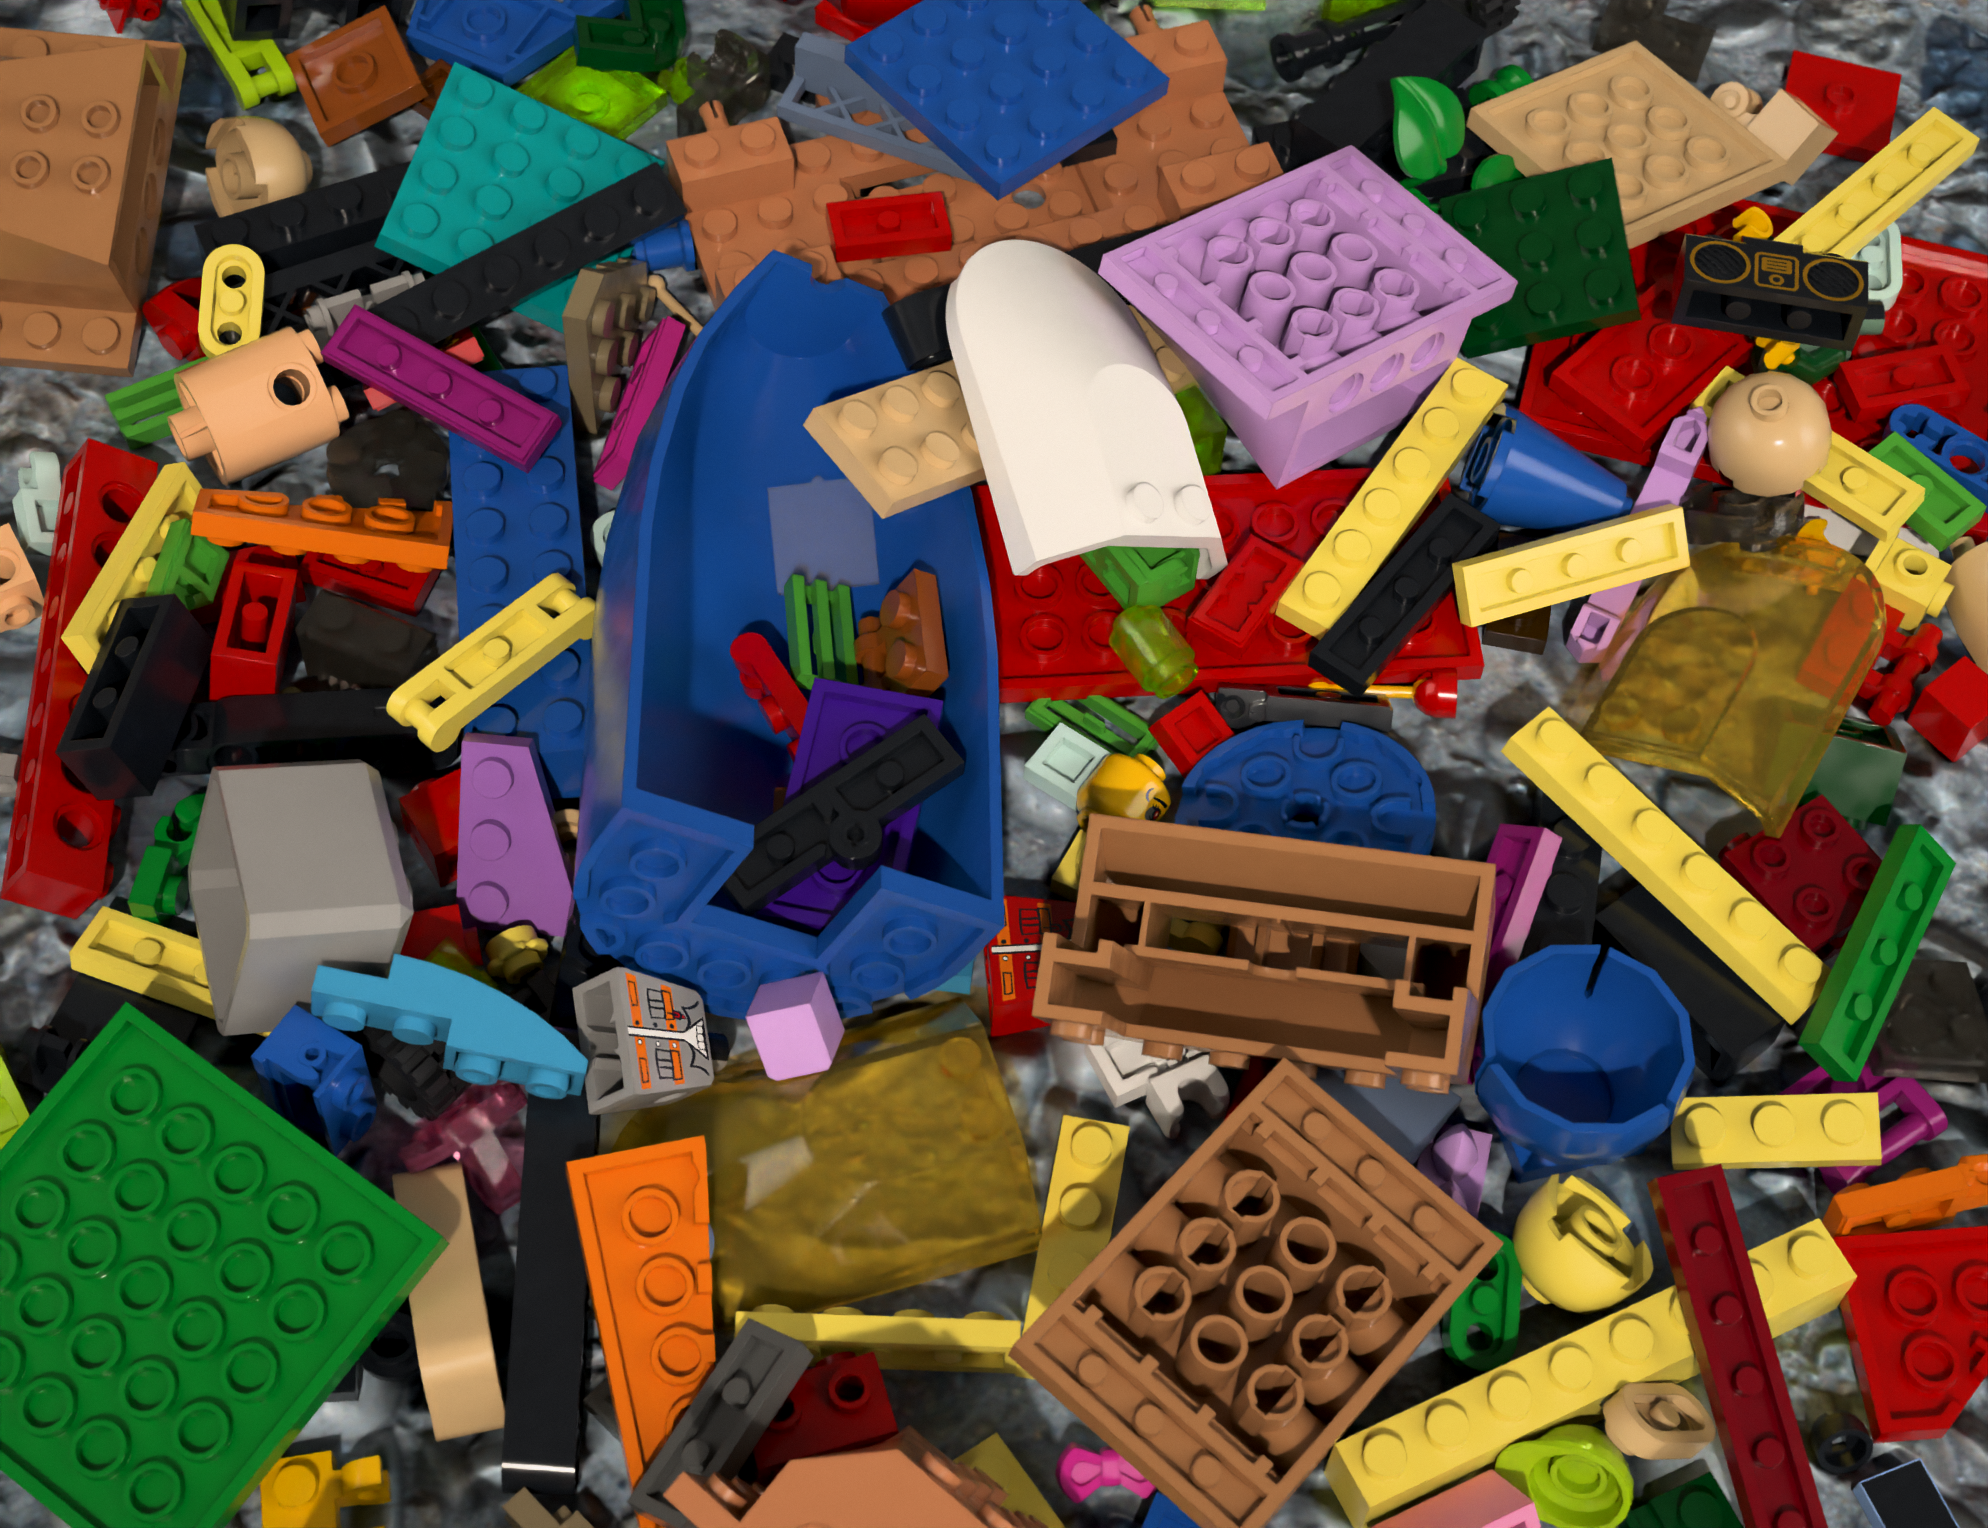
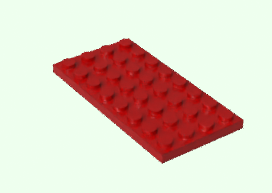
M1375 468L1313 470L1278 489L1273 486L1264 473L1203 475L1228 564L1249 535L1252 534L1304 562L1305 566ZM1449 477L1387 564L1448 494L1451 493ZM970 486L991 586L998 650L999 703L1033 702L1038 698H1051V701L1087 699V696L1094 695L1116 698L1195 694L1200 690L1204 693L1217 692L1218 682L1264 686V684L1308 686L1315 682L1335 684L1308 666L1310 652L1320 640L1276 616V610L1240 660L1185 631L1187 619L1223 570L1210 579H1196L1194 589L1136 621L1130 618L1079 555L1041 566L1027 576L1014 575L989 486ZM1455 588L1371 685L1416 682L1417 678L1427 670L1438 668L1457 669V680L1481 679L1485 664L1477 626L1470 627L1460 622Z

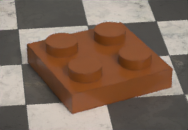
M385 5L285 56L317 131L327 147L429 96L395 21Z

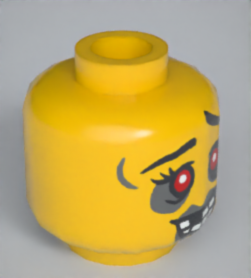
M1121 753L1107 755L1077 792L1076 805L1080 812L1076 817L1078 824L1087 832L1090 813L1159 822L1171 804L1169 791L1163 783L1166 779L1165 772L1154 760L1144 754L1138 753L1134 757Z

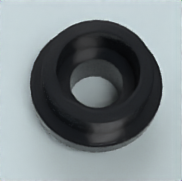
M396 1311L359 1359L362 1366L371 1376L379 1380L394 1382L407 1379L420 1370L412 1314ZM401 1340L407 1344L406 1350L399 1356L387 1357L382 1354L383 1347L390 1341Z

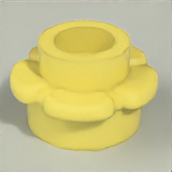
M530 925L510 928L495 936L486 945L485 951L490 960L487 965V971L490 976L506 978L510 984L521 983L520 978L537 967L543 969L544 964L542 960L548 954V943L545 939L538 938L534 928Z

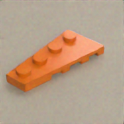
M200 488L193 509L191 535L206 537L209 542L219 546L234 547L247 542L269 545L273 551L284 555H302L308 551L333 554L337 560L349 564H365L371 560L397 563L398 567L409 572L426 573L434 570V568L447 570L453 527L452 501L434 500L433 512L406 510L405 500L397 498H378L377 506L352 508L350 504L343 500L342 496L318 494L316 497L305 499L302 505H289V497L279 492Z

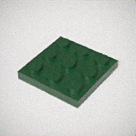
M1612 158L1440 199L1443 220L1518 281L1511 300L1471 320L1462 342V349L1466 359L1642 320Z

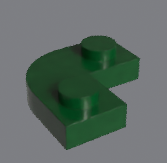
M625 0L623 7L625 20L582 15L575 16L573 42L576 66L589 67L599 72L618 70L645 73L669 68L678 62L682 56L687 33L682 0Z

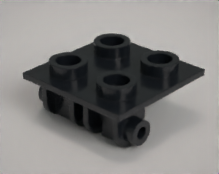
M79 972L50 1024H46L40 1029L32 1026L25 1032L20 1048L23 1053L29 1054V1060L19 1075L17 1082L48 1094L125 1002L135 1007L184 1045L188 1044L203 1015Z

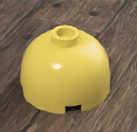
M1559 1174L1551 1175L1522 1207L1512 1233L1515 1254L1522 1270V1284L1529 1294L1543 1304L1552 1303L1561 1309L1587 1315L1614 1308L1630 1298L1650 1279L1654 1269L1650 1250L1644 1240L1635 1248L1633 1247L1630 1239L1622 1231L1631 1223V1220L1602 1191L1582 1178L1573 1175L1563 1184L1558 1183Z

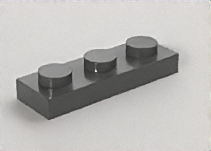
M748 1318L627 1500V1503L639 1515L664 1528H698L663 1495L683 1471L710 1477L715 1471L730 1482L737 1476L814 1356L807 1347L794 1338Z

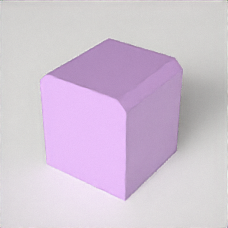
M823 971L760 985L745 1016L766 1074L775 1081L827 1071L832 1064L845 1031Z

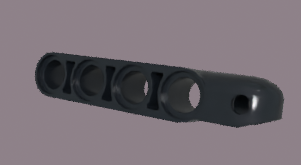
M398 687L231 696L221 698L216 702L190 703L161 775L211 774L212 767L351 759L364 761L379 771L380 775L433 772L443 770L455 761L458 752V737L444 751L434 752L419 740L417 736L418 730L414 726H402L388 715L386 711L387 702ZM440 695L429 705L436 709L446 699Z

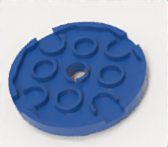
M1304 719L1274 722L1244 731L1226 740L1207 753L1187 775L1181 786L1182 797L1177 814H1175V824L1421 855L1430 854L1436 836L1435 794L1431 781L1419 761L1402 745L1386 735L1370 728L1342 721L1340 730L1305 728ZM1301 814L1306 817H1319V825L1315 827L1312 821L1300 823L1289 820Z

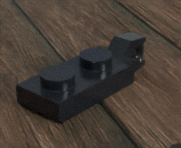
M1218 682L1215 708L1228 726L1246 731L1254 723H1261L1264 720L1284 722L1304 719L1305 728H1312V725L1337 727L1340 730L1342 721L1375 731L1391 732L1393 708L1386 694L1364 692L1358 699L1345 689L1264 684V686Z

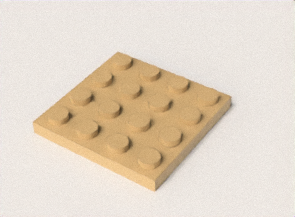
M1636 40L1474 106L1470 109L1466 125L1497 153L1513 157L1516 169L1527 178L1612 158L1629 250L1782 182L1789 164Z

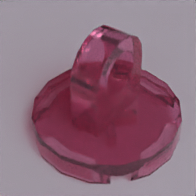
M507 1081L491 1086L490 1093L492 1096L481 1103L476 1099L470 1102L465 1100L415 1132L413 1138L408 1143L399 1145L397 1147L399 1150L396 1153L410 1174L417 1173L454 1155L457 1161L462 1162L464 1173L479 1197L494 1213L501 1215L520 1202L522 1180L492 1131L527 1104V1097L519 1084Z

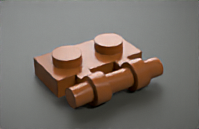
M914 568L895 590H891L885 596L881 604L879 618L869 616L862 618L858 622L859 637L853 643L858 667L863 670L864 682L860 686L929 698L949 675L936 575Z

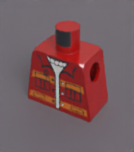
M1004 895V928L983 948L991 1037L1051 1026V1024L1031 1016L1044 932L1057 933L1071 941L1077 902Z

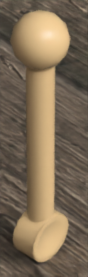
M649 275L647 277L648 287L655 289V297H658L697 337L703 327L666 290L665 281L662 277Z

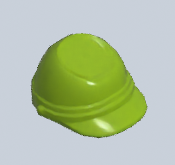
M1568 1424L1556 1426L1546 1431L1535 1441H1523L1509 1445L1501 1451L1496 1460L1495 1472L1534 1502L1540 1521L1558 1528H1616L1626 1518L1633 1501V1478L1627 1461L1604 1431L1590 1425Z

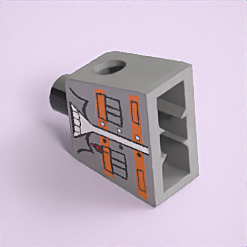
M615 967L572 988L581 1054L588 1060L584 1080L589 1114L599 1115L677 1102L711 1087L714 1080V1072L722 1070L729 1059L730 1046L728 1039L721 1032L707 1030L703 999L697 991L623 967Z

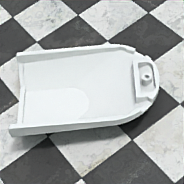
M1004 240L989 244L977 251L966 261L958 278L950 285L946 301V329L1013 574L1027 576L1046 564L1106 546L1199 548L1200 558L1196 579H1210L1226 568L1228 562L1187 421L1144 331L1125 302L1089 267L1070 255L1048 245L1027 240Z

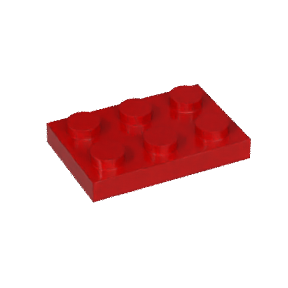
M1664 276L1638 298L1642 320L1601 329L1552 372L1548 388L1639 456L1669 430L1675 418L1687 414L1689 406L1726 365L1736 371L1751 357L1755 342L1743 334L1672 324L1673 283Z

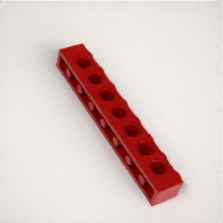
M90 438L85 441L63 470L0 899L75 920L96 899L102 900L110 888L114 866L112 862L107 861L109 842L113 839L118 829L121 808L114 804L115 799L98 801L55 753L88 677L87 672L61 639V636L155 482L158 470V462ZM69 780L74 782L77 785V787L74 786ZM61 836L65 837L71 845L66 843Z

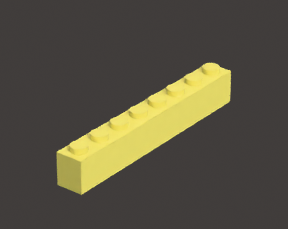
M1819 1218L1747 1251L1772 1338L1836 1309L1857 1278V1275ZM1676 1285L1335 1443L1324 1470V1475L1353 1528H1370L1490 1469L1495 1471L1497 1457L1502 1450L1511 1444L1535 1441L1546 1431L1556 1426L1568 1424L1592 1425L1605 1419L1603 1412L1605 1402L1628 1383L1679 1384L1700 1374V1368Z

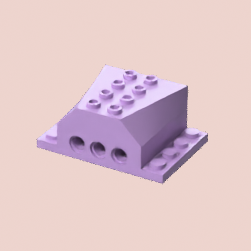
M1352 144L1105 253L1098 270V274L1130 302L1181 362L1184 363L1276 489L1411 420L1449 366L1455 361L1471 320L1511 300L1518 283L1515 278Z

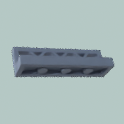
M805 31L802 33L795 45V75L777 104L778 118L978 184L932 141L919 144L906 139L903 132L915 129L916 127L844 63L846 45ZM806 90L827 97L831 104L813 109L798 104ZM867 110L879 114L883 122L865 126L853 122L850 115Z

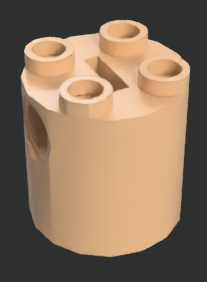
M285 327L174 373V382L183 410L168 416L167 421L174 440L187 462L205 456L222 484L228 486L339 438V426H341V422L349 419V412L338 388L335 385L326 388L316 366L323 363L321 350L309 329L296 333L292 327ZM281 383L289 386L296 394L297 404L292 406L279 401L274 393L273 384Z

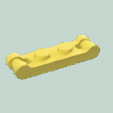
M552 573L398 687L387 702L386 711L388 715L402 726H414L418 730L417 736L419 740L432 751H444L454 743L461 728L578 639L588 640L592 638L596 601L590 597L580 598L576 595V587L572 582L559 573ZM550 615H552V616L559 615V616H557L555 619H553ZM441 695L446 701L434 709L429 704Z

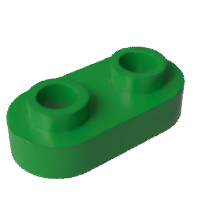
M1495 1231L1491 1232L1504 1244L1488 1262L1490 1266L1489 1278L1486 1281H1482L1475 1277L1443 1316L1442 1342L1445 1352L1457 1367L1470 1373H1485L1506 1364L1513 1356L1518 1342L1522 1270L1515 1254L1514 1243L1505 1235ZM1471 1325L1480 1328L1485 1335V1345L1481 1351L1473 1349L1467 1342L1466 1333Z

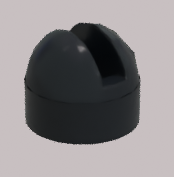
M1838 1410L1837 1413L1830 1415L1824 1413L1812 1425L1810 1433L1811 1445L1820 1465L1825 1470L1833 1473L1851 1472L1863 1466L1871 1457L1873 1452L1872 1439L1864 1423L1853 1413L1847 1410ZM1841 1437L1843 1445L1832 1447V1441Z

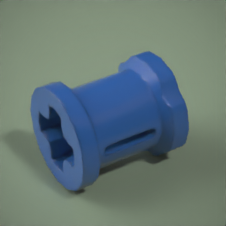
M687 219L678 221L676 227L665 228L633 245L632 259L646 262L647 275L651 271L683 267L685 272L695 271L693 240Z

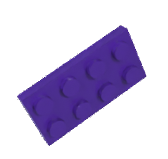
M815 677L783 806L923 714L940 730L943 716V700ZM923 801L882 828L883 850L880 858L872 866L863 870H849L833 861L757 912V919L802 933L819 935L881 865L907 873Z

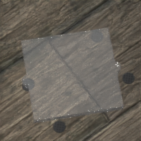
M815 476L811 483L767 488L776 585L779 596L784 595V585L792 573L804 576V584L811 586L815 579L827 581V590L834 591L838 584L849 587L880 584L873 509L848 478L824 481L821 476Z

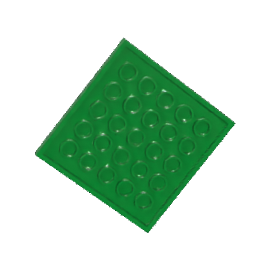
M125 1002L0 1150V1470L71 1528H225L449 1245L448 1241L135 1007Z

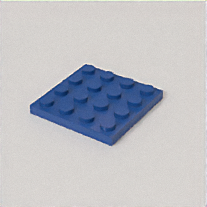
M922 0L846 45L844 63L997 201L1165 96L1170 80L1167 75L1079 0Z

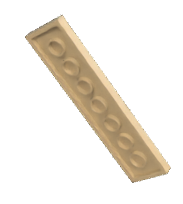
M1127 305L1144 331L1178 403L1180 404L1192 399L1200 385L1184 363L1181 362L1133 306ZM954 360L815 407L803 424L805 429L882 519L987 479Z

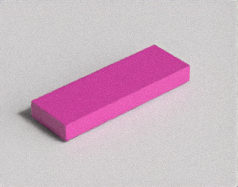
M670 316L663 318L641 343L593 473V481L611 491L626 476L637 438L664 388L686 325Z

